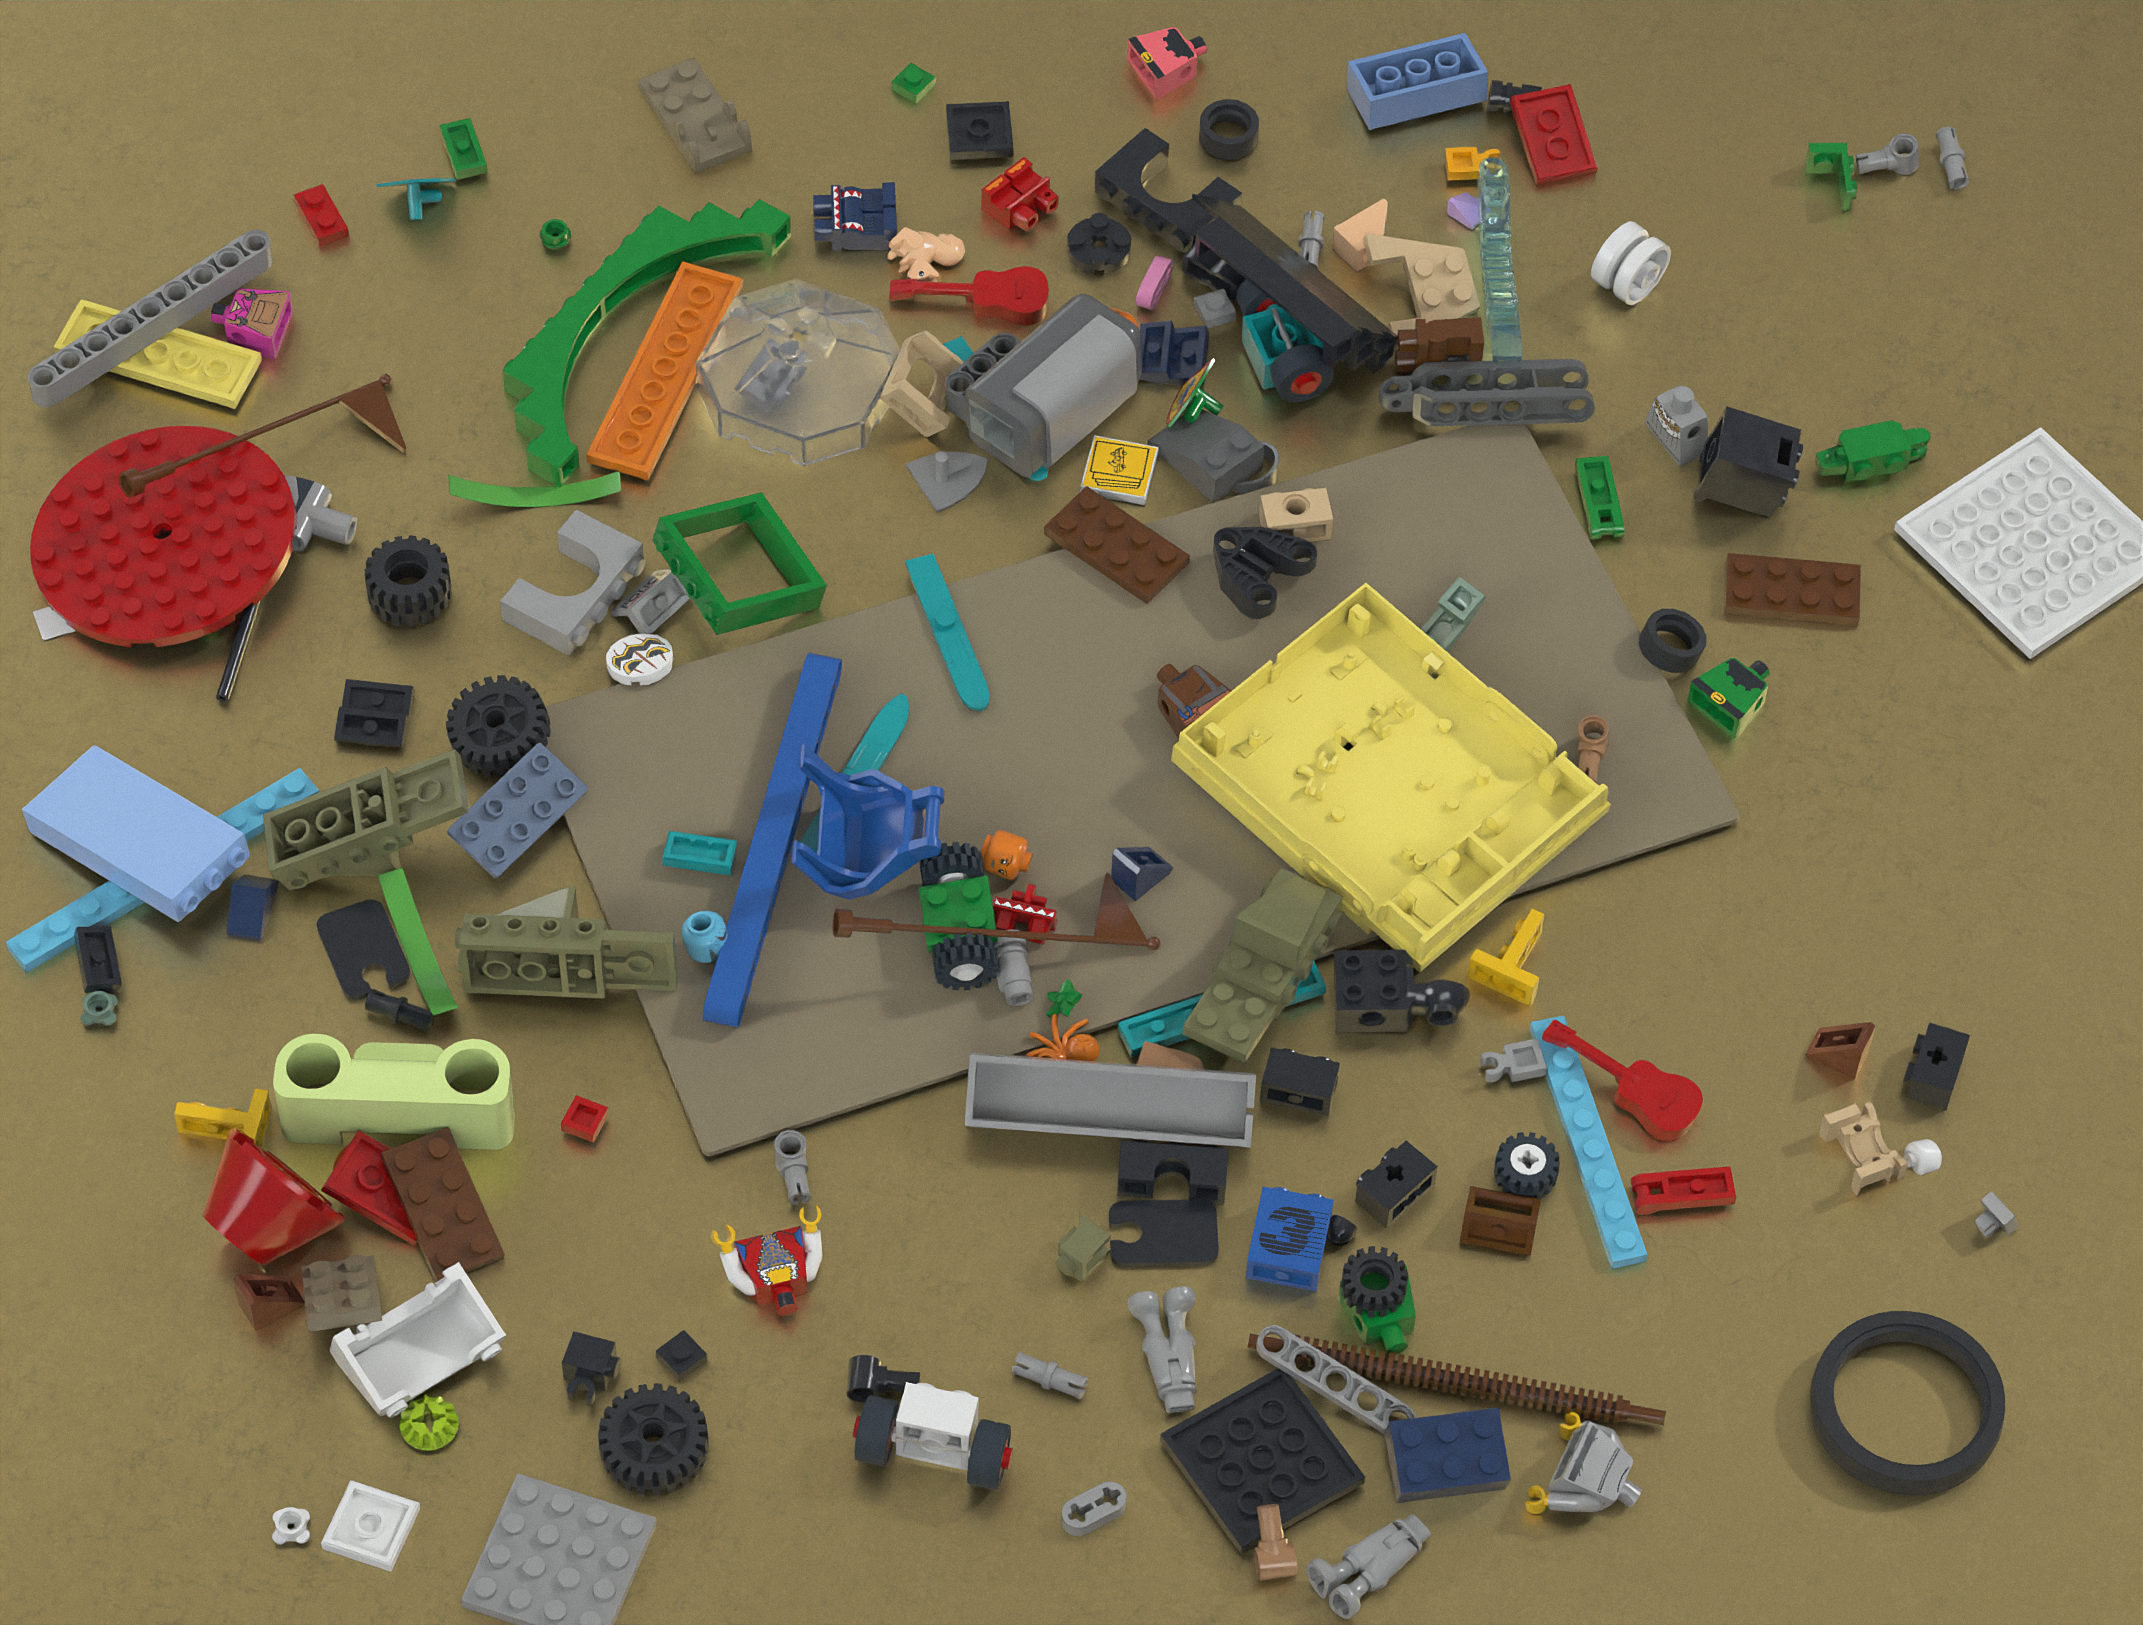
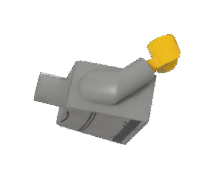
M1567 1413L1565 1415V1423L1567 1425L1559 1424V1435L1569 1442L1547 1487L1552 1492L1547 1495L1544 1489L1539 1486L1529 1488V1497L1540 1498V1500L1537 1502L1526 1501V1510L1532 1514H1540L1549 1506L1550 1510L1597 1512L1612 1505L1617 1499L1628 1507H1632L1638 1500L1642 1489L1626 1479L1633 1465V1459L1626 1452L1616 1432L1611 1428L1590 1421L1581 1423L1580 1416L1577 1413Z

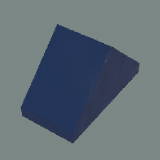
M1150 847L1116 848L1112 853L1111 877L1114 883L1134 901H1137L1163 880L1174 868Z
M244 874L232 884L227 936L262 941L279 886V880Z

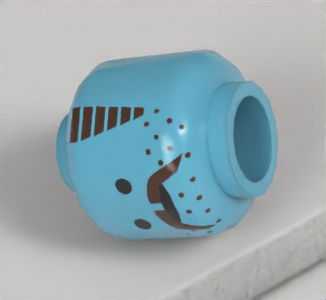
M699 911L684 921L681 936L685 949L693 960L709 963L717 960L720 948L727 940L728 931L720 915L711 911Z

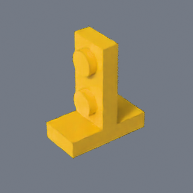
M1531 909L1526 920L1520 918L1512 934L1514 940L1510 946L1505 944L1502 947L1498 958L1476 948L1470 958L1467 977L1531 1006L1537 994L1539 977L1520 968L1542 933L1545 914Z
M255 1088L248 1112H242L233 1107H226L224 1109L209 1107L200 1102H177L174 1116L178 1132L227 1139L229 1131L236 1127L254 1139V1143L261 1147L272 1106L269 1090Z

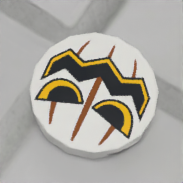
M646 633L630 635L618 640L610 647L606 654L608 673L614 680L624 685H631V682H640V685H649L657 682L670 673L673 667L672 662L674 661L673 649L670 643L658 635Z

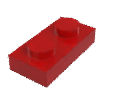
M323 184L293 194L294 203L319 247L349 237L348 227Z

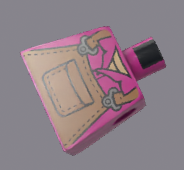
M239 289L236 291L231 306L214 303L211 310V322L224 324L228 343L261 352V356L275 359L293 314L291 294L288 291Z

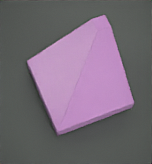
M1465 192L1452 197L1448 201L1447 214L1473 230L1491 212L1492 208Z

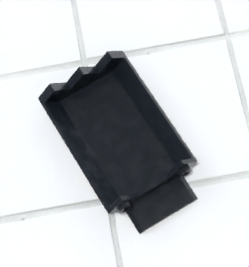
M1192 194V200L1215 218L1211 223H1206L1198 229L1195 236V255L1200 257L1211 249L1323 343L1322 360L1329 367L1332 368L1344 359L1343 364L1353 371L1365 362L1364 367L1374 374L1395 359V351L1398 349L1397 335L1237 202Z

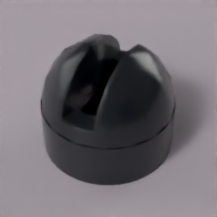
M1332 1215L1329 1222L1327 1239L1333 1245H1346L1353 1238L1357 1227L1344 1217Z

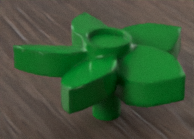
M1069 979L1061 984L1059 992L1047 993L1048 998L1054 1004L1049 1008L1046 1015L1050 1018L1053 1014L1061 1012L1065 1017H1069L1075 1004L1080 1001L1082 994L1075 990L1073 983Z

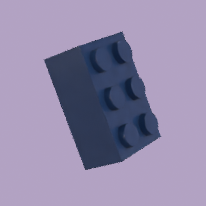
M1499 1408L1389 1421L1384 1431L1396 1503L1504 1490L1511 1481Z

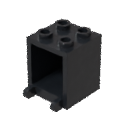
M1726 406L1704 443V449L1700 454L1699 462L1701 463L1698 485L1694 490V499L1704 501L1708 498L1771 518L1778 506L1783 507L1788 495V489H1794L1797 484L1800 471L1795 468L1803 452V444L1799 443L1801 429Z

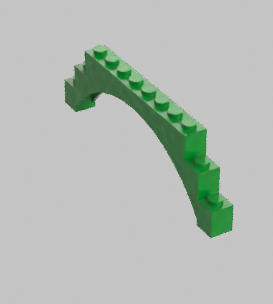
M760 199L751 208H746L740 219L710 202L701 211L695 212L690 222L659 205L650 215H645L639 227L631 235L625 236L620 247L603 260L601 267L593 276H588L584 280L582 287L577 293L565 300L561 310L554 317L548 318L542 330L534 338H530L525 343L523 350L514 359H510L503 368L502 375L505 392L520 400L514 409L516 431L532 439L526 448L528 470L560 488L580 467L578 446L571 443L564 420V403L568 381L576 359L585 343L599 324L615 308L643 287L665 275L678 271L682 261L694 265L717 258L766 253L773 257L791 237L790 215Z

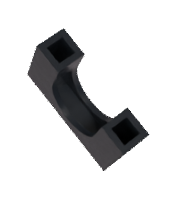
M1144 128L1095 171V192L1104 201H1109L1121 209L1126 216L1134 218L1146 226L1151 233L1157 234L1168 241L1176 250L1186 253L1195 243L1198 229L1206 223H1211L1215 218L1192 199L1180 203H1168L1155 199L1146 192L1144 186L1168 165L1169 143ZM1220 177L1213 180L1198 194L1237 202L1242 206V192Z

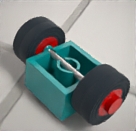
M1246 279L1237 291V301L1244 315L1241 341L1263 390L1276 387L1279 395L1284 400L1290 402L1309 400L1321 394L1333 380V369L1322 360L1323 343Z

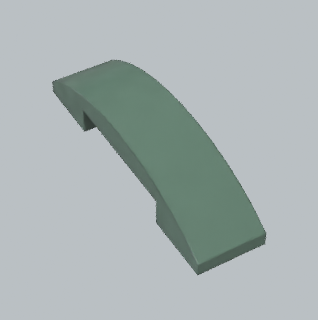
M1458 577L1438 601L1440 607L1423 625L1421 630L1445 651L1449 652L1477 614L1486 599L1485 595L1461 577Z

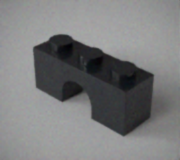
M1143 1140L1121 1141L1117 1196L1153 1199L1155 1183L1164 1176L1173 1175L1182 1178L1187 1183L1189 1199H1204L1214 1204H1224L1228 1149H1221L1213 1145L1202 1147L1184 1146L1175 1142L1155 1144Z

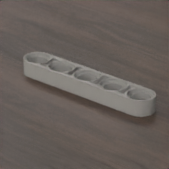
M1270 1325L1260 1332L1256 1341V1349L1264 1360L1385 1434L1384 1431L1389 1423V1416L1394 1412H1401L1408 1419L1416 1418L1414 1411L1408 1405L1286 1329L1277 1325ZM1269 1334L1278 1335L1283 1341V1349L1277 1353L1269 1352L1263 1345L1265 1336ZM1299 1354L1310 1355L1315 1362L1314 1369L1309 1372L1299 1371L1295 1366V1357ZM1331 1373L1341 1374L1346 1381L1345 1389L1340 1392L1330 1390L1326 1384V1377ZM1365 1392L1373 1394L1377 1399L1376 1409L1372 1411L1362 1410L1357 1403L1358 1396Z

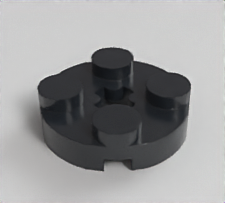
M1095 213L1090 218L1078 222L1068 233V256L1073 265L1086 273L1094 274V270H1104V274L1113 273L1121 269L1128 262L1132 238L1128 230L1121 223L1109 219L1104 213ZM1100 242L1105 244V248L1100 246L1094 248L1093 245Z

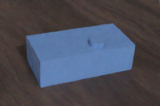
M1466 33L1348 61L1347 91L1367 127L1371 130L1487 101L1488 71Z

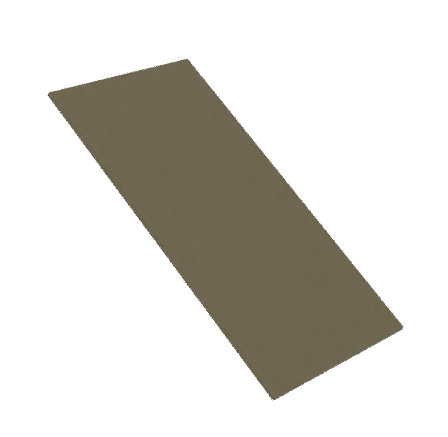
M1526 424L1468 425L1144 524L1190 555L1189 564L1148 604L1065 548L946 584L988 686L989 705L983 711L969 709L963 704L957 694L917 594L674 667L661 680L649 685H640V682H631V685L621 683L545 706L551 724L549 725L551 729L550 737H546L548 741L546 748L588 787L586 794L563 816L610 930L674 933L678 972L677 991L635 990L703 1154L713 1156L778 1135L787 1130H793L968 1073L971 1052L1021 1056L1031 1051L1048 1047L1037 1039L1030 1038V1032L1038 1033L1055 1044L1051 1028L1052 1017L1049 1018L1046 1015L1054 1003L1048 998L1047 993L1059 992L1061 984L1067 979L1073 983L1075 990L1081 993L1082 997L1075 1004L1074 1009L1071 1010L1069 1017H1065L1061 1012L1057 1014V1026L1061 1042L1062 1035L1073 1024L1084 1019H1088L1089 1023L1078 1028L1068 1040L1077 1034H1088L1116 1025L1118 1022L1203 995L1216 975L1212 968L1217 956L1221 952L1225 954L1229 949L1228 944L1234 932L1235 918L1238 913L1261 898L1260 894L1268 878L1274 879L1280 868L1291 873L1298 872L1171 761L1173 745L1179 739L1158 707V691L1162 683L1157 679V673L1167 664H1172L1179 673L1193 665H1199L1230 690H1234L1269 660L1273 662L1272 665L1275 664L1279 652L1365 583L1370 585L1420 629L1440 607L1438 601L1458 577H1461L1484 594L1486 599L1448 653L1487 687H1491L1501 693L1549 734L1557 744L1556 757L1566 751L1567 759L1578 767L1580 756L1577 754L1579 743L1578 726L1580 721L1589 715H1597L1605 719L1608 724L1609 746L1604 754V758L1600 760L1597 784L1600 786L1603 783L1608 787L1607 801L1611 804L1609 811L1510 896L1736 823L1739 819V812L1662 671L1643 656L1639 647L1640 631ZM1307 488H1326L1333 515L1332 538L1330 540L1311 542L1317 549L1316 567L1310 573L1298 577L1272 572L1267 582L1277 591L1275 611L1261 619H1252L1244 615L1220 589L1213 555L1214 535L1217 531L1226 527H1261L1259 518L1261 495H1268L1274 492L1302 491ZM1226 540L1219 543L1224 549H1234L1236 547L1233 543ZM1310 558L1297 559L1299 562L1310 560ZM1263 600L1258 601L1256 603L1264 605L1268 604L1270 601ZM808 653L842 659V670L838 688L818 756L835 772H843L881 709L892 698L899 694H905L909 702L908 721L903 733L881 767L880 772L900 782L912 791L929 786H938L944 789L945 796L944 803L940 805L938 835L941 844L947 843V846H952L953 842H959V846H962L964 843H969L970 848L975 846L981 852L987 835L993 836L998 830L1015 834L1028 841L1027 851L1033 853V857L1027 873L1020 871L1015 879L1009 880L991 874L984 869V876H988L992 905L995 896L1011 899L1013 890L1025 893L1028 884H1034L1037 886L1036 895L1047 898L1045 908L1057 911L1056 919H1058L1056 930H1050V933L1094 936L1104 877L1107 872L1111 876L1112 853L1116 848L1150 847L1174 867L1169 875L1137 901H1134L1117 886L1147 940L1150 937H1157L1160 940L1161 944L1157 950H1150L1146 946L1046 940L1041 945L1025 939L1028 950L1026 962L1029 966L1032 980L1033 999L1031 1002L1021 1006H1010L1006 1003L1004 992L1001 993L999 990L997 976L991 978V982L988 984L982 982V987L976 989L975 985L970 986V990L965 991L964 987H960L957 991L952 990V986L947 989L943 987V984L939 985L937 979H935L932 953H928L925 932L892 930L891 934L852 931L850 938L833 936L832 921L836 909L852 910L853 917L891 919L893 923L924 925L919 887H922L920 862L874 893L848 900L825 893L791 863L792 844L739 1028L703 1021L704 1004L717 960L709 963L693 960L685 949L681 929L684 921L699 911L717 913L723 918L727 927ZM1594 732L1587 734L1586 737L1594 740L1600 738L1601 735ZM1349 742L1343 746L1347 751L1354 747ZM812 780L810 781L793 842L796 840L801 841L821 808V795L818 786ZM926 809L923 810L922 814L924 817L923 837L925 834ZM676 831L737 840V851L731 876L663 866L662 857L668 832ZM1344 914L1343 921L1338 930H1333L1330 934L1323 954L1321 956L1317 955L1315 960L1334 954L1335 951L1347 950L1380 939V937L1374 931L1366 934ZM1016 923L1015 930L1027 932V924Z

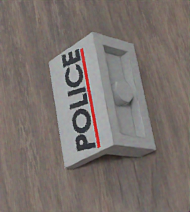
M670 569L655 570L610 612L614 617L628 616L640 634H652L690 598L682 583Z

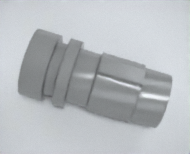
M997 937L998 942H994L999 966L997 972L999 990L1001 993L1004 992L1008 1005H1025L1033 999L1032 980L1029 966L1026 962L1028 958L1026 941L1021 938Z

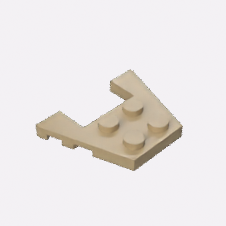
M1366 234L1364 236L1363 243L1370 266L1400 261L1403 264L1417 318L1390 322L1387 327L1396 335L1398 330L1415 329L1416 319H1425L1426 323L1432 320L1467 318L1478 312L1480 303L1464 248L1375 234Z

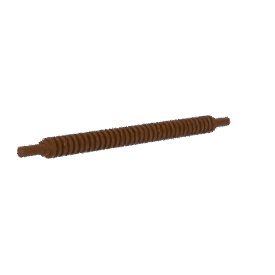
M1250 1333L1248 1348L1256 1349V1341L1259 1335ZM1267 1336L1263 1339V1345L1269 1352L1277 1353L1283 1349L1282 1339ZM1305 1336L1304 1341L1308 1344L1310 1343V1337ZM1314 1338L1312 1345L1340 1364L1348 1366L1350 1370L1353 1371L1354 1368H1357V1374L1362 1376L1363 1369L1367 1370V1378H1371L1372 1371H1375V1379L1381 1380L1382 1373H1386L1385 1381L1390 1382L1391 1375H1395L1394 1383H1400L1402 1376L1405 1377V1385H1409L1410 1378L1414 1379L1413 1386L1418 1387L1419 1381L1423 1380V1388L1428 1389L1429 1382H1433L1432 1390H1438V1384H1443L1442 1392H1447L1448 1385L1452 1386L1451 1393L1456 1394L1457 1388L1460 1387L1462 1388L1461 1395L1466 1396L1467 1389H1471L1470 1397L1474 1398L1476 1391H1481L1479 1399H1485L1487 1392L1490 1393V1401H1494L1495 1394L1500 1395L1499 1402L1504 1403L1505 1396H1509L1508 1404L1511 1405L1514 1403V1398H1519L1517 1406L1523 1407L1525 1399L1528 1400L1527 1408H1532L1533 1401L1538 1402V1410H1542L1543 1403H1546V1411L1551 1412L1552 1405H1557L1555 1413L1561 1414L1562 1407H1566L1565 1415L1571 1412L1573 1408L1576 1409L1575 1413L1579 1416L1581 1410L1585 1411L1584 1418L1589 1419L1590 1413L1594 1412V1420L1599 1421L1600 1414H1604L1603 1422H1609V1417L1614 1416L1613 1424H1618L1619 1421L1627 1422V1419L1664 1426L1666 1411L1631 1405L1629 1400L1623 1399V1395H1617L1615 1402L1612 1401V1393H1608L1607 1400L1603 1399L1604 1392L1601 1391L1598 1392L1597 1398H1593L1594 1390L1589 1389L1588 1396H1584L1585 1388H1579L1577 1395L1574 1394V1386H1570L1569 1393L1565 1392L1566 1385L1560 1384L1559 1391H1556V1383L1551 1382L1550 1389H1546L1547 1381H1541V1386L1536 1387L1537 1379H1532L1531 1386L1527 1385L1528 1378L1522 1377V1383L1519 1384L1517 1383L1518 1376L1513 1375L1512 1382H1508L1509 1374L1505 1373L1503 1374V1379L1498 1380L1499 1372H1494L1492 1379L1489 1378V1370H1484V1376L1481 1377L1479 1376L1480 1369L1475 1368L1474 1375H1470L1471 1367L1466 1366L1465 1372L1460 1373L1461 1365L1457 1364L1454 1372L1451 1371V1363L1446 1364L1445 1370L1441 1369V1361H1437L1436 1368H1433V1360L1430 1359L1427 1360L1426 1366H1422L1424 1358L1418 1357L1417 1364H1413L1414 1356H1409L1406 1363L1404 1362L1405 1355L1399 1354L1398 1361L1394 1360L1395 1353L1390 1352L1389 1359H1385L1386 1351L1380 1350L1379 1357H1375L1376 1349H1371L1370 1355H1366V1347H1361L1360 1354L1356 1353L1357 1346L1352 1345L1351 1352H1347L1348 1344L1344 1343L1341 1350H1337L1338 1342L1334 1341L1332 1349L1328 1348V1340H1323L1321 1347L1319 1346L1320 1339ZM1299 1354L1294 1359L1296 1364L1297 1357H1300V1365L1303 1366L1306 1364V1359H1310L1309 1367H1315L1313 1358L1308 1354Z

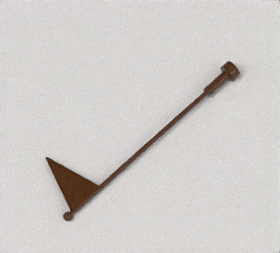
M383 374L379 377V380L176 462L167 461L142 472L135 468L121 472L119 474L120 487L127 497L132 498L144 493L146 484L175 473L176 468L337 403L402 453H405L406 445L383 388L391 385L392 378L388 374Z
M1108 872L1104 877L1094 936L893 923L891 919L853 917L852 910L836 909L832 921L833 936L840 938H850L852 931L891 934L892 930L944 934L960 933V935L972 933L975 936L979 933L990 937L1146 946L1150 950H1157L1161 944L1157 937H1150L1147 940Z

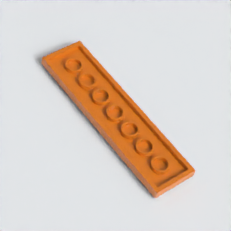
M682 261L586 454L587 463L649 481L743 288L742 278Z

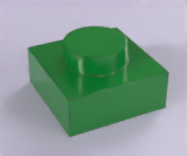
M913 63L907 65L892 80V90L915 104L936 85L935 76Z

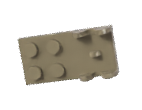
M695 58L638 80L639 90L695 174L752 151L751 134L746 120L738 123L734 102L732 100L723 101Z

